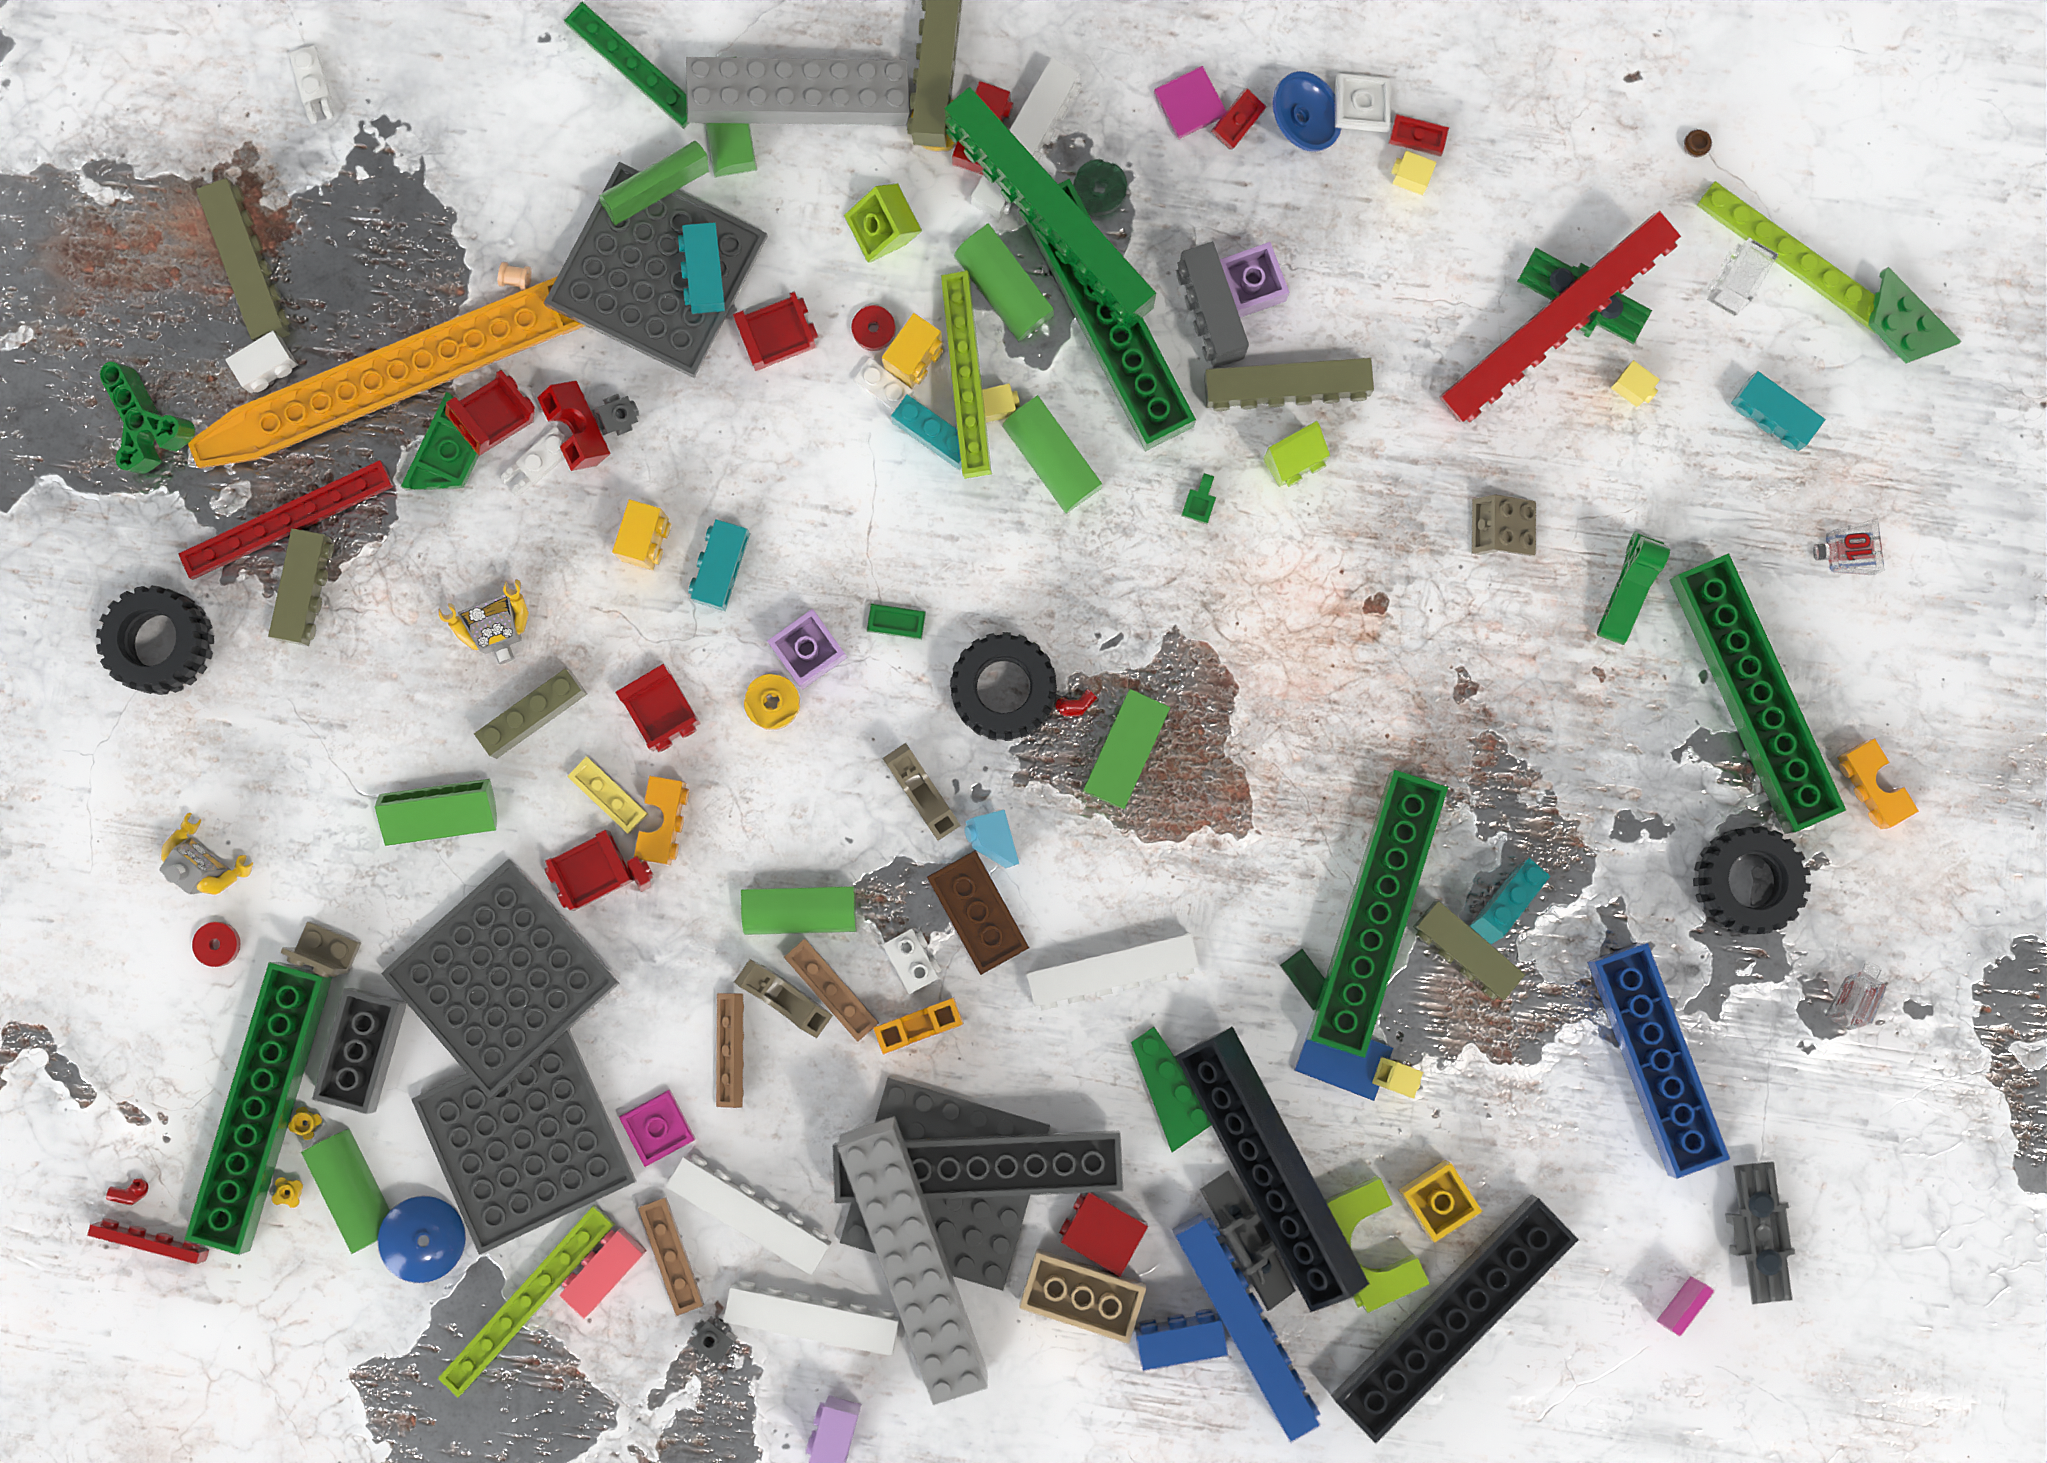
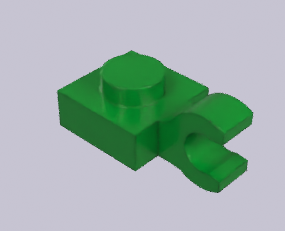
M1204 473L1198 491L1189 490L1181 517L1208 524L1216 497L1209 495L1214 476Z

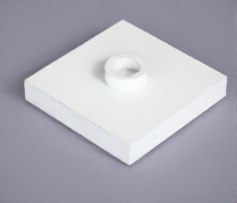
M1338 73L1335 77V128L1388 133L1391 122V78Z

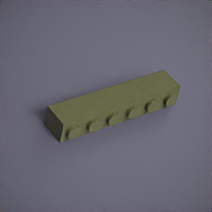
M922 0V11H925L924 19L920 18L919 35H922V43H917L916 60L920 61L919 68H914L913 84L917 85L916 93L911 92L910 109H914L913 117L908 118L907 133L912 134L913 145L946 147L947 133L945 130L947 128L944 122V108L951 103L962 0Z
M224 178L196 189L251 340L255 342L271 331H274L281 338L291 335L287 326L291 324L289 316L285 309L281 310L278 300L282 299L277 286L271 283L269 275H272V270L268 261L261 256L260 251L263 250V246L258 235H254L251 229L254 222L247 209L244 210L241 201H244L245 197L238 184L234 185L228 178Z
M1371 358L1206 369L1204 374L1206 408H1213L1214 411H1227L1230 409V406H1241V409L1257 408L1258 404H1268V407L1275 408L1282 407L1287 402H1296V405L1303 406L1312 404V401L1323 400V403L1331 404L1337 403L1343 398H1350L1352 402L1367 400V397H1370L1374 391Z

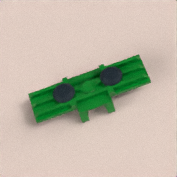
M1535 248L1517 282L1552 301L1590 267L1583 263H1580L1577 267L1574 265L1571 267L1544 251ZM1617 291L1610 297L1612 302L1601 312L1594 310L1589 315L1592 317L1591 322H1588L1580 329L1584 332V336L1589 338L1596 325L1634 344L1652 310Z

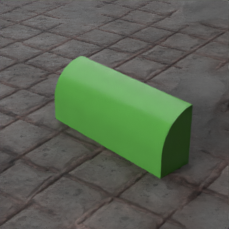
M705 123L714 177L757 170L749 123Z
M694 140L600 194V203L614 225H617L709 172L708 156L701 145Z
M989 223L972 234L956 250L954 254L955 259L965 271L968 270L971 280L1018 342L1054 317L1053 307Z
M1038 395L1021 406L1003 423L1002 427L1065 514L1102 489V482Z
M1129 689L1082 792L1115 807L1125 809L1171 707Z
M490 779L379 794L374 806L385 846L496 831L497 827L496 804Z
M856 887L741 890V917L744 935L857 932Z
M344 1130L302 1151L301 1154L350 1253H356L377 1242L380 1226L390 1209L351 1130Z

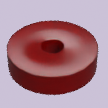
M866 306L859 310L852 320L853 337L857 344L866 350H882L889 346L895 337L896 326L894 318L888 310L881 306ZM873 324L879 326L876 332L869 331V327Z
M210 922L201 926L195 933L192 941L193 953L197 960L210 967H221L231 963L237 957L241 945L238 932L231 925L223 922ZM216 939L220 942V947L217 950L213 947V942Z

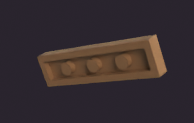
M807 939L802 940L784 956L786 961L857 1042L879 1024L877 1019Z
M717 993L716 1107L743 1108V993Z
M667 1197L638 1207L675 1315L678 1316L702 1307L704 1302Z

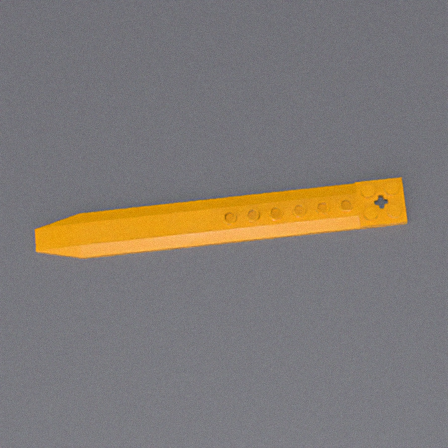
M554 277L236 407L196 435L188 443V446L199 469L257 460L554 337L568 334L585 327V325L544 305V301L557 277Z

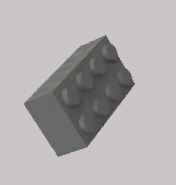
M1212 241L1182 251L1180 261L1177 262L1176 276L1180 286L1185 285L1187 295L1184 296L1188 310L1194 311L1196 320L1193 321L1197 336H1202L1205 346H1202V351L1206 362L1211 361L1214 369L1244 359L1249 342L1214 242Z
M344 988L312 1100L364 1114L376 1112L406 1009V1002L356 988Z

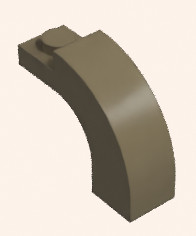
M906 743L882 758L937 841L961 826Z
M752 959L747 962L734 981L740 988L764 1001L798 1028L815 1038H818L833 1016L787 980Z

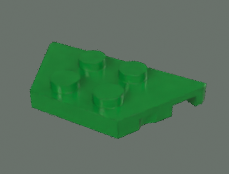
M1889 267L1880 272L1879 278H1882L1880 290L1875 293L1873 301L1874 310L1870 314L1868 326L1905 364L1960 344L1961 340Z
M449 392L445 393L400 486L405 490L464 488L478 460L479 455L445 414L446 402L454 398Z

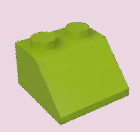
M898 183L875 186L844 215L868 263L907 245L922 232Z
M1318 421L1268 447L1263 460L1279 487L1285 484L1288 487L1293 486L1303 479L1301 475L1311 471L1314 474L1327 466L1325 462L1330 457V453Z

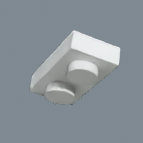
M871 358L853 379L857 385L893 412L906 394L909 396L914 394V390Z

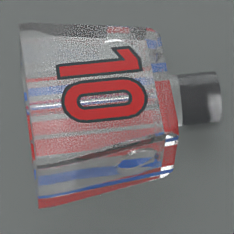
M1878 518L1832 530L1826 534L1827 543L1815 544L1813 547L1814 559L1816 561L1829 560L1831 572L1876 575L1885 571Z
M1865 962L1861 972L1847 976L1825 1017L1848 1030L1871 1025L1887 988L1884 983L1877 980L1882 969L1873 963Z

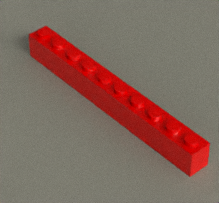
M1661 211L1651 215L1439 396L1440 400L1459 422L1467 420L1470 423L1482 413L1479 408L1487 401L1493 404L1504 394L1501 390L1510 383L1511 386H1514L1525 376L1523 371L1527 367L1532 365L1535 368L1545 360L1547 356L1544 353L1552 346L1554 349H1557L1569 339L1566 336L1567 333L1573 328L1578 331L1590 321L1587 316L1594 310L1601 312L1612 302L1610 297L1618 291L1622 294L1634 284L1631 280L1639 272L1644 275L1656 265L1653 260L1661 253L1665 257L1678 246L1675 242L1681 235Z

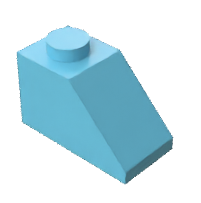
M1005 810L973 817L965 821V835L968 842H971L973 849L1004 868L1019 864Z

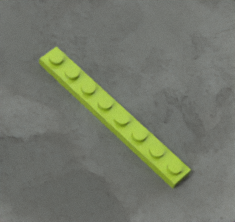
M1713 182L1696 206L1874 332L1868 326L1870 314L1874 310L1873 301L1875 295L1718 182Z
M968 270L941 275L962 475L964 479L992 474L970 275Z
M596 1205L592 1206L437 1379L459 1398L613 1228L615 1223Z

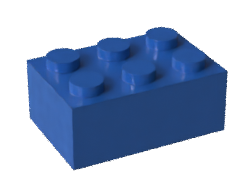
M1203 1309L1196 1311V1316L1184 1318V1314L1168 1316V1321L1156 1323V1319L1139 1322L1140 1326L1134 1327L1142 1371L1228 1356L1223 1324L1218 1312L1213 1313L1212 1309Z

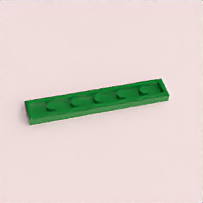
M583 1L564 19L565 24L680 127L684 129L689 124L687 123L686 93Z

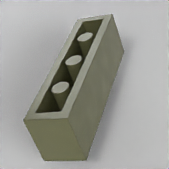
M291 529L268 637L277 641L309 646L310 640L314 639L316 634L314 621L316 613H319L322 607L321 589L322 586L326 585L328 579L327 561L331 559L334 551L332 539L328 536Z
M565 668L476 731L474 735L488 755L498 759L585 697L587 692L574 674Z
M1434 901L1413 926L1418 931L1416 936L1428 946L1431 943L1439 949L1437 954L1449 964L1455 962L1461 968L1459 973L1468 981L1473 982L1476 980L1482 985L1481 992L1492 1001L1496 998L1505 1001L1526 975L1440 901Z

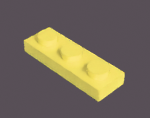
M587 756L567 776L627 834H630L648 815L635 800Z

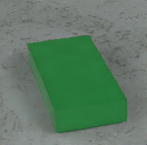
M871 604L867 632L922 640L926 612Z

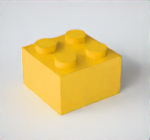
M913 313L883 354L884 369L911 389L916 383L920 385L928 374L926 369L932 361L936 363L944 351L942 348L941 331Z
M629 499L612 553L622 562L653 571L655 564L659 565L662 559L663 549L660 547L663 538L667 539L671 530L669 517L661 508Z
M1447 1160L1437 1164L1398 1190L1427 1237L1434 1243L1483 1212L1452 1163Z

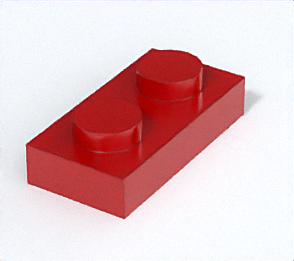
M1248 88L1244 89L1211 132L1230 150L1234 149L1267 106Z
M1396 114L1388 144L1441 157L1449 127Z
M637 856L628 860V869L639 890L643 892L650 888V879L653 878V873L646 860L640 862Z

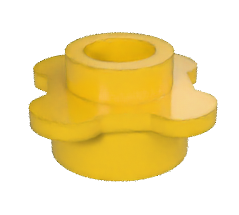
M304 1106L299 1107L296 1110V1115L288 1124V1129L292 1133L302 1135L303 1139L310 1140L315 1135L314 1130L317 1125L322 1123V1117L320 1114H312ZM304 1120L308 1123L306 1126L303 1125Z
M285 1177L276 1179V1191L272 1196V1202L275 1205L287 1204L290 1208L297 1207L300 1204L299 1198L302 1193L303 1183L300 1180H286ZM286 1190L290 1191L289 1195L285 1194Z

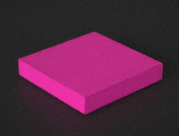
M1203 66L1154 89V94L1178 140L1221 119L1226 113V109Z
M671 1090L658 1095L619 1117L644 1167L696 1140Z
M1690 1276L1657 1319V1322L1674 1334L1681 1336L1713 1295L1714 1290L1706 1283Z

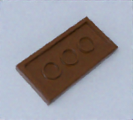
M976 850L927 876L980 975L1029 949L1027 942Z

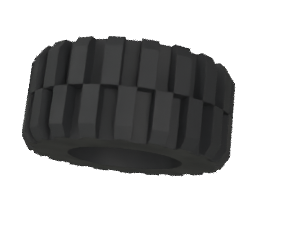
M151 585L150 588L140 586L134 589V593L126 591L120 594L121 601L113 600L107 606L110 609L107 615L102 614L99 620L103 622L102 629L96 630V638L101 640V644H97L96 649L97 654L104 656L100 660L104 669L111 670L109 675L115 681L122 682L123 686L144 693L168 695L169 691L176 693L184 690L183 684L191 686L197 681L195 675L197 673L203 674L207 669V666L204 665L206 658L211 660L213 652L209 650V644H214V635L209 634L208 630H211L213 627L210 620L204 618L206 612L202 607L196 605L195 601L191 598L161 586ZM159 615L167 616L173 622L176 630L174 649L163 662L154 666H147L140 661L136 653L135 640L141 626L149 619Z
M1003 632L1001 635L991 633L987 634L986 638L981 640L978 638L971 642L972 645L968 649L965 648L961 652L959 660L955 662L952 669V678H950L952 701L963 723L969 726L976 734L986 736L988 739L995 741L997 739L1013 741L1015 738L1028 736L1033 730L1036 731L1042 726L1044 720L1049 717L1056 699V673L1048 655L1044 654L1037 643L1028 641L1027 637L1020 634L1019 636L1011 635V632ZM1008 661L1015 663L1025 671L1029 678V696L1025 703L1015 711L1008 713L995 712L987 708L979 698L977 691L979 677L985 668L995 662Z
M1759 826L1734 829L1724 832L1722 836L1715 837L1710 841L1711 846L1705 847L1700 853V856L1703 857L1702 861L1696 862L1694 868L1695 871H1699L1698 878H1693V887L1699 886L1700 893L1695 896L1698 903L1703 902L1705 905L1702 911L1707 917L1713 916L1715 918L1713 923L1719 927H1727L1730 932L1743 933L1744 935L1772 933L1773 930H1781L1788 926V921H1794L1800 915L1797 911L1798 908H1805L1808 899L1803 897L1804 892H1810L1811 883H1806V875H1811L1809 867H1803L1802 861L1806 859L1803 852H1796L1794 850L1796 844L1791 839H1783V833L1776 830L1768 831L1767 827ZM1746 854L1761 857L1769 865L1774 878L1771 896L1762 906L1754 908L1742 905L1734 897L1729 885V874L1732 865L1739 857Z

